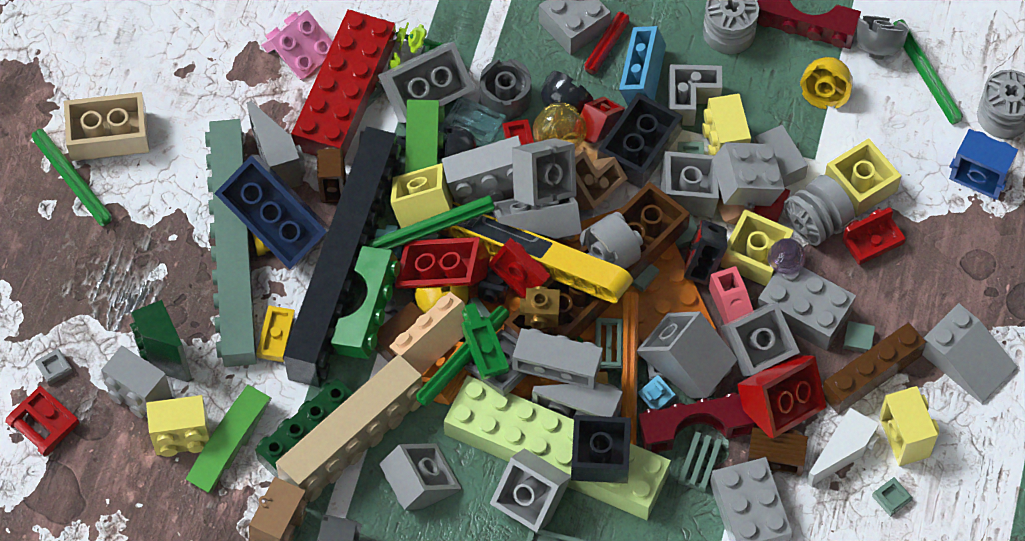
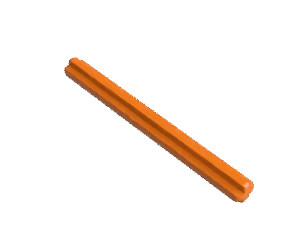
M625 292L623 296V395L621 417L631 418L630 443L636 445L639 295L637 292Z

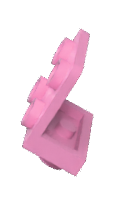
M308 10L297 14L296 11L283 20L286 25L280 30L278 27L272 29L265 35L268 40L262 44L267 53L275 49L299 79L306 78L324 62L333 42Z

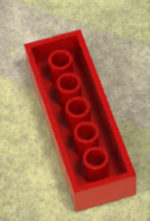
M347 9L291 132L295 146L300 145L303 153L317 156L316 152L319 149L334 147L343 149L345 159L366 111L370 95L375 91V84L379 81L378 75L383 72L396 43V24L394 22Z

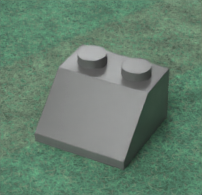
M436 443L399 444L379 464L404 510L424 509L457 493L461 489Z

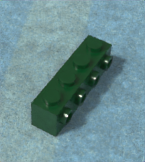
M338 378L331 384L326 383L323 385L316 397L311 401H305L293 417L283 420L279 424L277 431L270 437L266 436L260 440L255 449L257 460L274 477L279 478L276 462L354 393Z

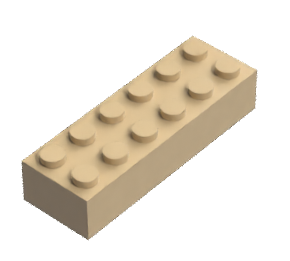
M398 354L276 462L279 479L305 490L306 502L316 500L326 485L336 482L341 477L343 470L350 464L355 465L362 458L363 452L370 446L375 447L390 428L395 429L398 427L403 417L410 410L413 412L420 407L421 403L416 400V393L423 387L422 375Z

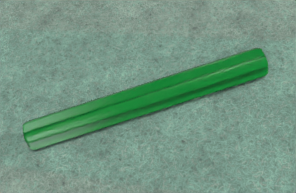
M903 19L898 20V21H900V22L906 24L905 20H903ZM909 28L908 36L903 46L904 50L948 121L952 125L959 123L963 118L961 110Z
M43 129L33 132L31 137L35 144L99 225L104 227L111 223L112 217L109 211Z
M486 196L370 240L367 246L391 250L494 211L495 205L491 196Z
M503 306L497 307L487 318V320L490 319L495 333L510 317V312ZM467 341L416 393V400L423 406H428L473 358Z

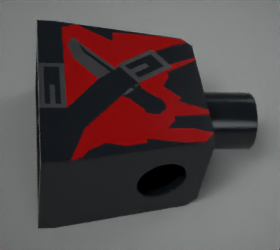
M706 220L700 222L688 247L684 278L709 286L711 274L716 272L727 250V229ZM704 257L705 263H699V258Z

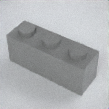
M521 328L512 357V368L516 371L594 389L602 362L603 348L591 342L580 343L572 341L565 336H552L544 334L537 329L527 330Z

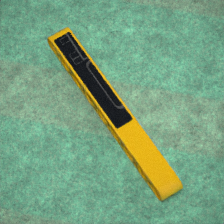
M453 202L452 209L462 205ZM486 214L439 231L440 234L449 238L480 237L489 253L494 256L512 238L515 242L520 243L535 261L540 262L554 280L611 303H617L633 282L632 276L625 269L530 231L501 224L496 218Z

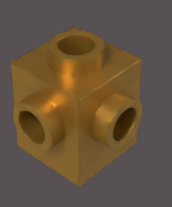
M542 286L526 288V298H520V315H525V325L538 329L545 328L546 326L558 327L560 290L547 289Z

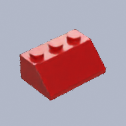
M480 237L412 241L404 245L400 272L397 276L395 287L403 289L473 285L486 278L487 264L490 262L491 255Z
M793 355L737 384L743 411L769 438L781 435L827 408L816 356Z

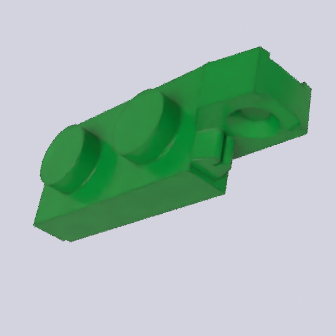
M475 303L465 305L461 311L464 322L461 323L462 331L481 379L484 380L507 373L509 365L490 319L487 320L485 316L480 317Z

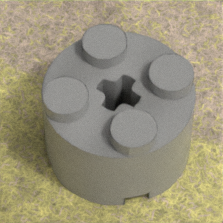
M619 212L607 215L582 231L580 235L582 247L587 246L588 255L623 269L636 263L641 257L640 246L643 244L642 237L637 231L631 230Z

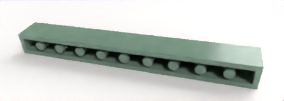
M240 119L209 121V132H205L206 147H210L211 154H206L207 170H212V177H207L208 192H213V199L208 200L210 216L214 215V222L210 223L211 239L215 238L216 246H211L212 262H217V269L212 270L213 285H218V293L213 294L214 308L219 309V317H215L216 334L220 333L221 341L216 342L217 358L223 359L224 367L257 364L249 228L214 194L245 162L243 130Z

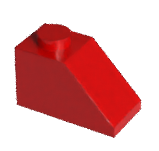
M604 96L585 103L573 131L580 134V138L588 143H597L604 140L626 108Z

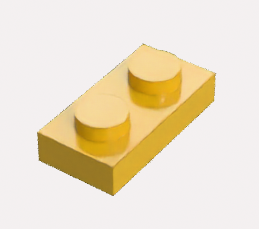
M268 305L256 352L257 358L284 362L283 355L290 339L296 315L294 309Z

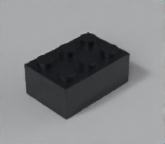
M637 93L599 147L597 159L615 157L628 178L625 181L642 189L663 160L665 151H669L682 132L683 116Z

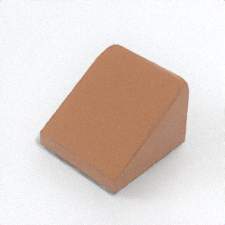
M722 197L717 202V208L724 222L736 225L744 210L754 211L753 207L745 209L744 205H724Z

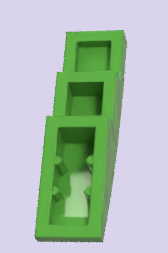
M247 384L206 443L186 480L206 492L212 493L224 470H229L242 445L246 446L272 397Z

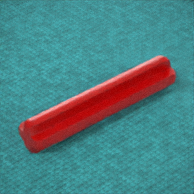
M622 11L616 14L584 64L586 72L592 75L598 72L628 25L630 18L628 14Z

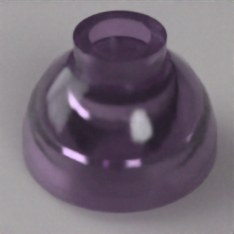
M782 238L772 244L767 258L770 266L775 271L782 274H793L804 266L805 251L798 241L791 238Z

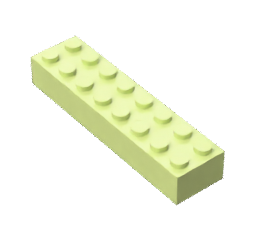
M467 375L444 420V434L508 462L512 456L525 448L571 476L573 419L511 393L504 397L484 382ZM630 443L628 484L571 481L570 479L567 487L648 520L669 475L671 460Z

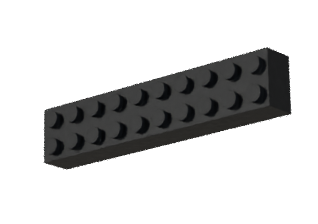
M368 126L365 128L283 355L288 380L319 387L322 378L326 379L328 376L330 355H335L336 353L331 340L338 319L346 317L344 315L347 308L351 309L355 293L352 292L355 285L359 286L361 279L354 270L362 246L368 247V241L375 239L376 231L379 228L377 224L378 218H383L386 210V202L384 201L386 196L392 193L394 173H399L402 158H399L401 145L397 144V133Z

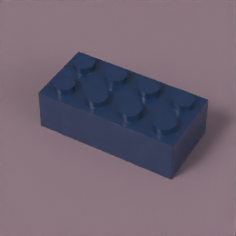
M251 155L214 193L289 270L297 268L326 238L330 228L259 155Z

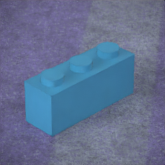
M657 26L633 27L619 88L627 106H629L637 93L655 100L666 49V43Z

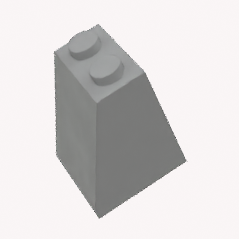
M701 312L667 313L637 350L641 357L690 398H707L715 392L718 383L731 372V367L738 360Z

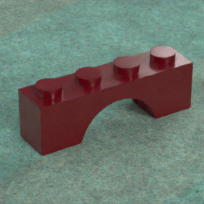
M757 0L759 5L757 24L763 27L779 29L788 34L804 36L813 41L829 43L838 48L851 49L861 11L836 5L824 14L811 15L796 9L790 0Z
M730 393L723 398L713 400L711 398H704L688 405L678 403L667 409H648L639 414L638 428L643 448L652 453L672 450L676 436L684 428L691 425L703 424L717 429L725 439L752 434L755 422L743 411L740 394Z

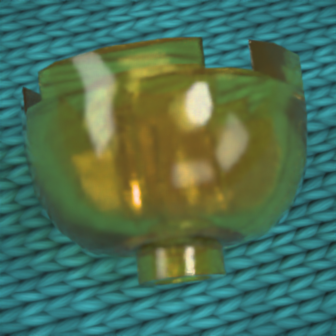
M553 103L544 108L536 117L533 125V137L536 142L553 138L575 144L576 150L584 142L587 133L586 122L576 112L577 109L574 106L566 103Z

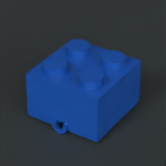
M969 129L957 151L956 157L953 158L949 166L952 169L949 180L998 200L1001 192L1006 187L1019 149L1012 147L1009 143L1000 142L988 137L983 132Z

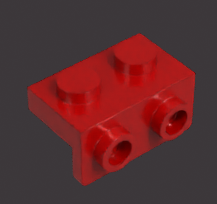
M891 207L884 210L877 209L869 217L861 221L854 220L846 226L842 241L858 265L905 243L906 238L892 219L894 211Z

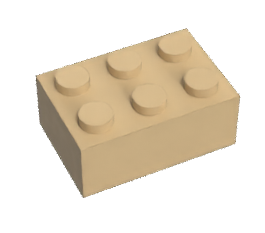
M142 92L64 101L66 146L71 161L149 152L147 113Z

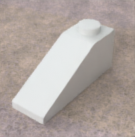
M849 408L809 472L807 484L810 486L815 485L863 457L868 448L873 450L880 435L876 434L879 423Z

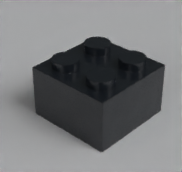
M574 415L571 481L628 484L631 418Z

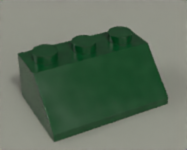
M162 299L132 311L133 323L129 324L134 335L133 338L139 356L166 373V376L185 382L192 381L183 344Z

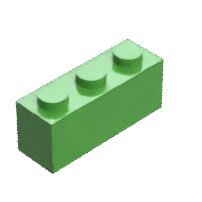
M407 100L405 174L442 163V159H438L439 148H444V133H439V122H444L445 106H440L439 100Z

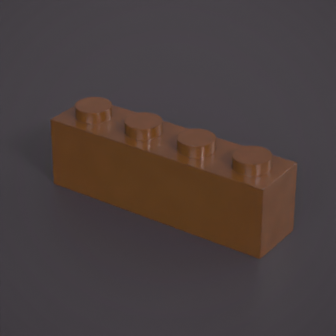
M909 322L826 379L823 384L825 400L839 415L920 358L926 341Z

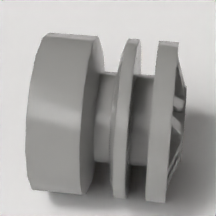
M707 0L703 24V35L707 44L712 49L724 54L741 53L748 49L754 42L759 13L757 0Z
M1012 69L1000 70L992 74L985 83L977 110V118L983 130L993 137L1010 139L1025 132V74L1023 72Z
M820 175L806 185L805 190H799L794 196L792 195L784 201V211L791 226L804 241L815 246L822 243L825 238L830 237L834 230L838 231L855 216L853 204L847 193L834 179L827 175Z

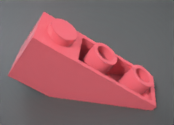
M736 266L711 274L709 291L724 324L753 311L747 289Z

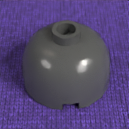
M866 15L863 16V19L859 17L856 27L857 42L864 51L869 52V57L883 60L884 56L894 55L904 46L909 31L908 25L897 21L896 26L889 22L890 18Z

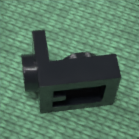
M488 266L486 278L480 281L478 285V297L488 303L498 302L504 304L510 286Z

